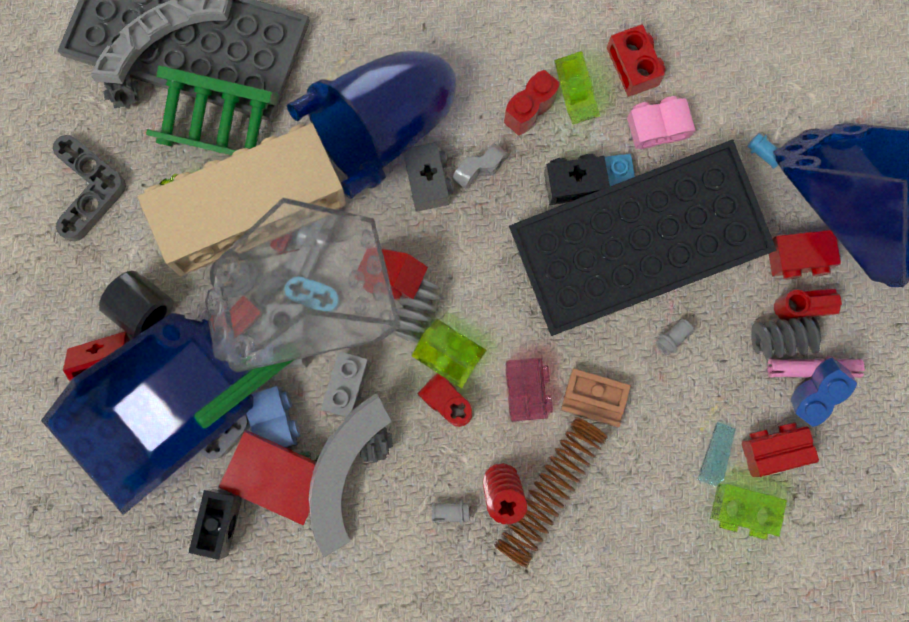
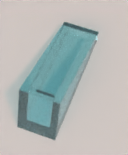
M719 422L715 424L697 480L713 486L724 480L735 428Z

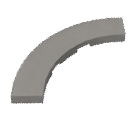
M170 0L146 11L119 32L120 36L114 43L103 50L91 73L92 78L95 82L123 84L132 64L152 43L174 30L194 23L227 21L233 0Z
M377 394L362 402L344 418L345 421L334 435L328 438L314 467L308 497L310 524L315 541L323 557L350 542L343 523L341 499L345 479L353 461L363 446L376 433L392 423Z

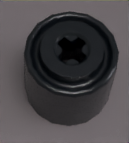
M130 270L119 275L106 287L99 301V310L135 340L143 341L151 337L163 326L172 312L174 301L139 272Z

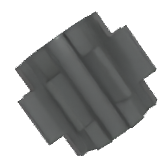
M127 73L123 84L104 82V86L107 89L103 91L105 100H110L114 108L126 107V109H130L132 103L140 100L136 92L140 90L139 83L132 80L130 73Z
M386 427L381 429L363 446L360 451V457H364L366 462L373 461V463L385 460L387 458L386 455H389V448L393 447L392 433H387Z

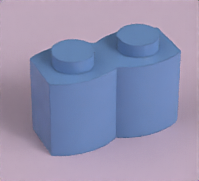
M275 386L250 394L243 400L251 432L285 448L298 445L297 438L301 435L297 421H291L288 409L292 408V402L288 391L283 392L281 387Z

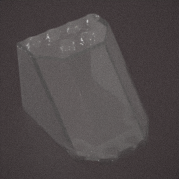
M284 197L216 260L213 270L215 284L211 290H208L205 300L210 335L213 342V354L217 359L228 362L229 368L235 372L381 341L401 327L374 218Z

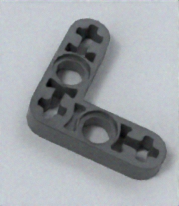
M63 135L58 137L53 143L54 154L89 183L84 191L59 217L56 223V229L60 236L69 241L76 242L84 238L125 191L126 182L119 173L76 138L70 135ZM65 146H70L79 156L75 159L64 150ZM88 160H95V170L91 173H84V163ZM104 174L116 184L115 187H108L100 177ZM89 199H97V209L91 213L86 212L84 208L85 203ZM79 212L87 219L84 221L76 214ZM70 222L77 228L76 231H69L70 229L67 226Z

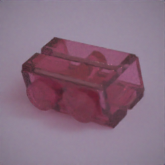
M542 358L506 361L505 372L510 423L548 419V413L553 412L552 397L545 393V383L550 382L548 365H543Z

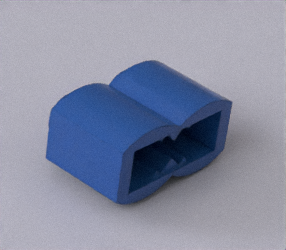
M832 357L822 362L815 369L810 380L805 381L795 389L790 401L796 415L812 427H815L829 418L835 405L844 402L852 395L857 382L851 372Z

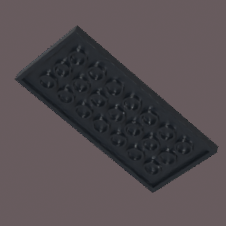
M733 139L509 225L550 336L777 251Z

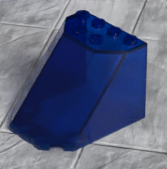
M856 123L836 124L833 128L826 130L817 128L805 130L799 136L785 143L781 148L773 151V158L783 173L872 281L884 283L889 287H904L909 282V128Z
M171 313L74 377L41 421L124 515L253 408V395L250 394L208 428H202L194 418V414L254 367L248 360H245L228 336L222 333L221 328L215 321L206 319L196 321L187 319L182 314Z

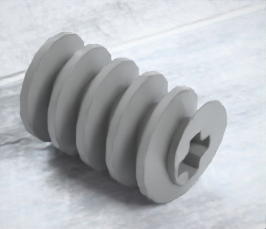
M423 279L414 300L401 297L399 303L405 309L395 308L394 314L399 319H390L389 324L395 330L388 331L407 341L421 343V340L415 334L416 332H426V329L420 323L421 321H431V318L425 312L436 310L430 301H440L441 297L435 292L436 289L440 288Z

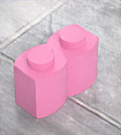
M671 96L661 100L660 104L650 105L649 102H643L635 105L627 117L635 149H645L660 144L690 138L696 131L686 98L677 99L676 96Z

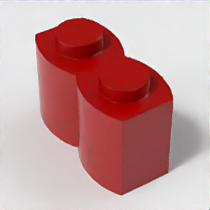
M546 70L537 72L530 78L525 90L515 94L508 102L504 123L518 136L529 131L535 124L537 116L548 111L554 104L560 82Z

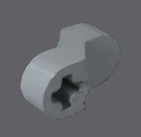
M494 143L483 156L466 157L455 171L452 179L467 189L478 176L494 175L507 158L508 153Z

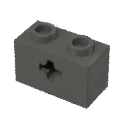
M437 142L403 148L415 212L449 205V195H453L451 179L444 177L443 168H447L445 151H439ZM430 172L433 180L427 181L425 173Z

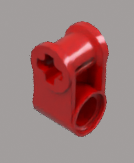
M439 372L417 393L434 411H438L453 426H465L472 419L473 413L469 402ZM454 406L457 408L465 407L463 411L466 416L463 419L459 416L455 419L452 418L454 415L452 408Z

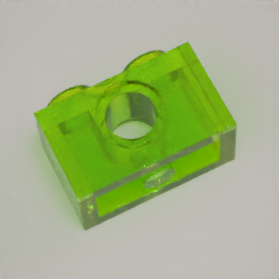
M580 51L555 59L565 105L572 124L599 117L600 112L583 52Z
M436 318L421 336L412 357L455 385L463 388L487 350Z

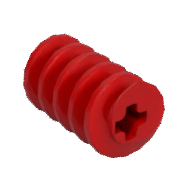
M505 463L491 466L483 476L487 511L490 517L498 523L513 524L519 522L527 512V501L517 470Z

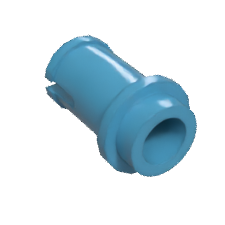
M758 133L747 147L751 149V154L756 153L774 169L782 162L786 154L769 142L766 134L762 136Z

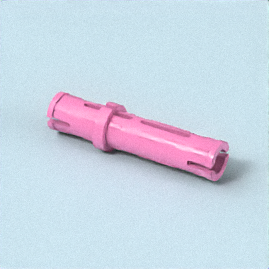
M827 356L825 359L771 358L768 360V364L772 366L767 365V372L770 378L812 377L815 369L822 362L832 357L846 367L853 377L862 378L864 373L859 371H864L865 367L862 359H836L834 356Z

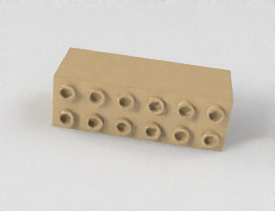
M313 123L296 125L287 134L280 137H268L261 141V145L251 149H239L232 154V157L222 161H210L201 170L194 173L185 172L179 174L174 178V181L165 185L157 184L150 186L143 194L137 196L165 263L182 277L346 206L343 188Z

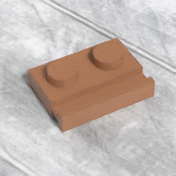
M573 368L571 369L560 411L619 428L631 385Z

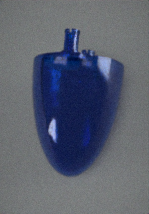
M400 51L359 66L333 81L320 79L312 83L308 87L306 94L287 104V110L295 121L301 120L306 115L309 116L310 122L313 123L326 153L336 166L349 177L341 182L344 194L352 199L366 188H375L382 184L386 179L383 168L421 140L447 116L456 93V76L452 66L438 55L424 51Z

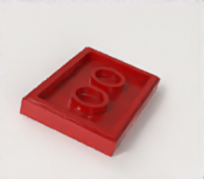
M245 430L219 488L304 525L310 513L308 497L316 461Z

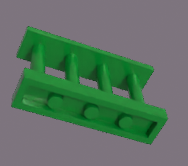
M158 65L156 77L167 80L166 86H169L161 131L147 129L146 135L156 137V143L173 147L174 142L232 155L237 149L229 148L228 142L236 102L239 103L240 97L250 99L252 110L244 148L251 149L257 146L264 109H267L268 104L277 106L279 94ZM185 84L195 86L194 92H196L188 138L173 134L180 90H184ZM212 91L221 92L222 99H224L216 144L200 141L208 96L212 95Z

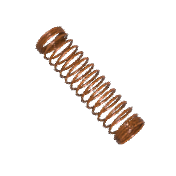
M575 417V420L570 424L576 433L565 432L567 438L572 442L560 440L561 445L566 450L555 448V452L562 459L554 456L549 457L551 462L559 469L548 464L544 465L545 469L555 478L539 473V476L552 488L541 482H534V485L548 497L534 490H528L536 500L545 506L543 507L526 498L527 505L542 517L527 510L525 516L539 527L522 518L518 523L533 534L531 535L513 524H507L511 530L530 545L506 532H502L504 537L525 554L501 539H498L496 544H494L496 549L525 568H528L527 565H529L533 558L521 545L533 551H538V548L524 535L543 543V539L527 525L544 534H549L548 530L530 515L549 525H554L551 519L533 505L555 517H559V514L539 497L562 509L565 508L561 502L542 487L566 500H570L569 496L546 478L575 492L571 485L550 469L577 483H581L580 480L556 461L586 475L582 469L569 461L560 452L575 458L589 467L591 466L590 463L577 455L564 443L596 458L594 454L577 443L570 435L589 443L598 450H601V447L587 437L600 444H605L606 439H608L604 432L579 417Z

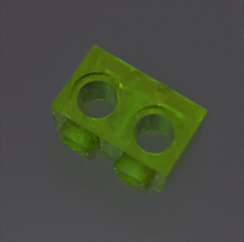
M718 483L710 519L720 521L719 528L737 532L739 526L750 529L749 536L768 540L769 535L780 537L787 500L729 484ZM734 500L737 503L738 511L736 515L730 517L727 513V505L730 501ZM764 508L768 517L767 521L761 525L757 520V514L759 510Z

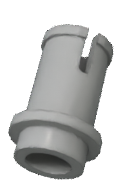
M681 318L667 333L658 336L659 340L656 341V345L664 354H674L677 352V347L695 332L693 331L694 328L687 320Z
M460 500L459 503H432L433 523L460 522V525H463L464 522H469V503H463V500Z

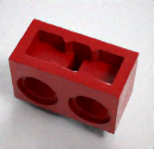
M643 24L611 35L607 50L627 96L630 97L659 86L665 75V65L663 60L657 57L654 50L653 37L649 32H646ZM627 45H634L638 50H631ZM638 69L646 70L649 73V75H641L638 72Z

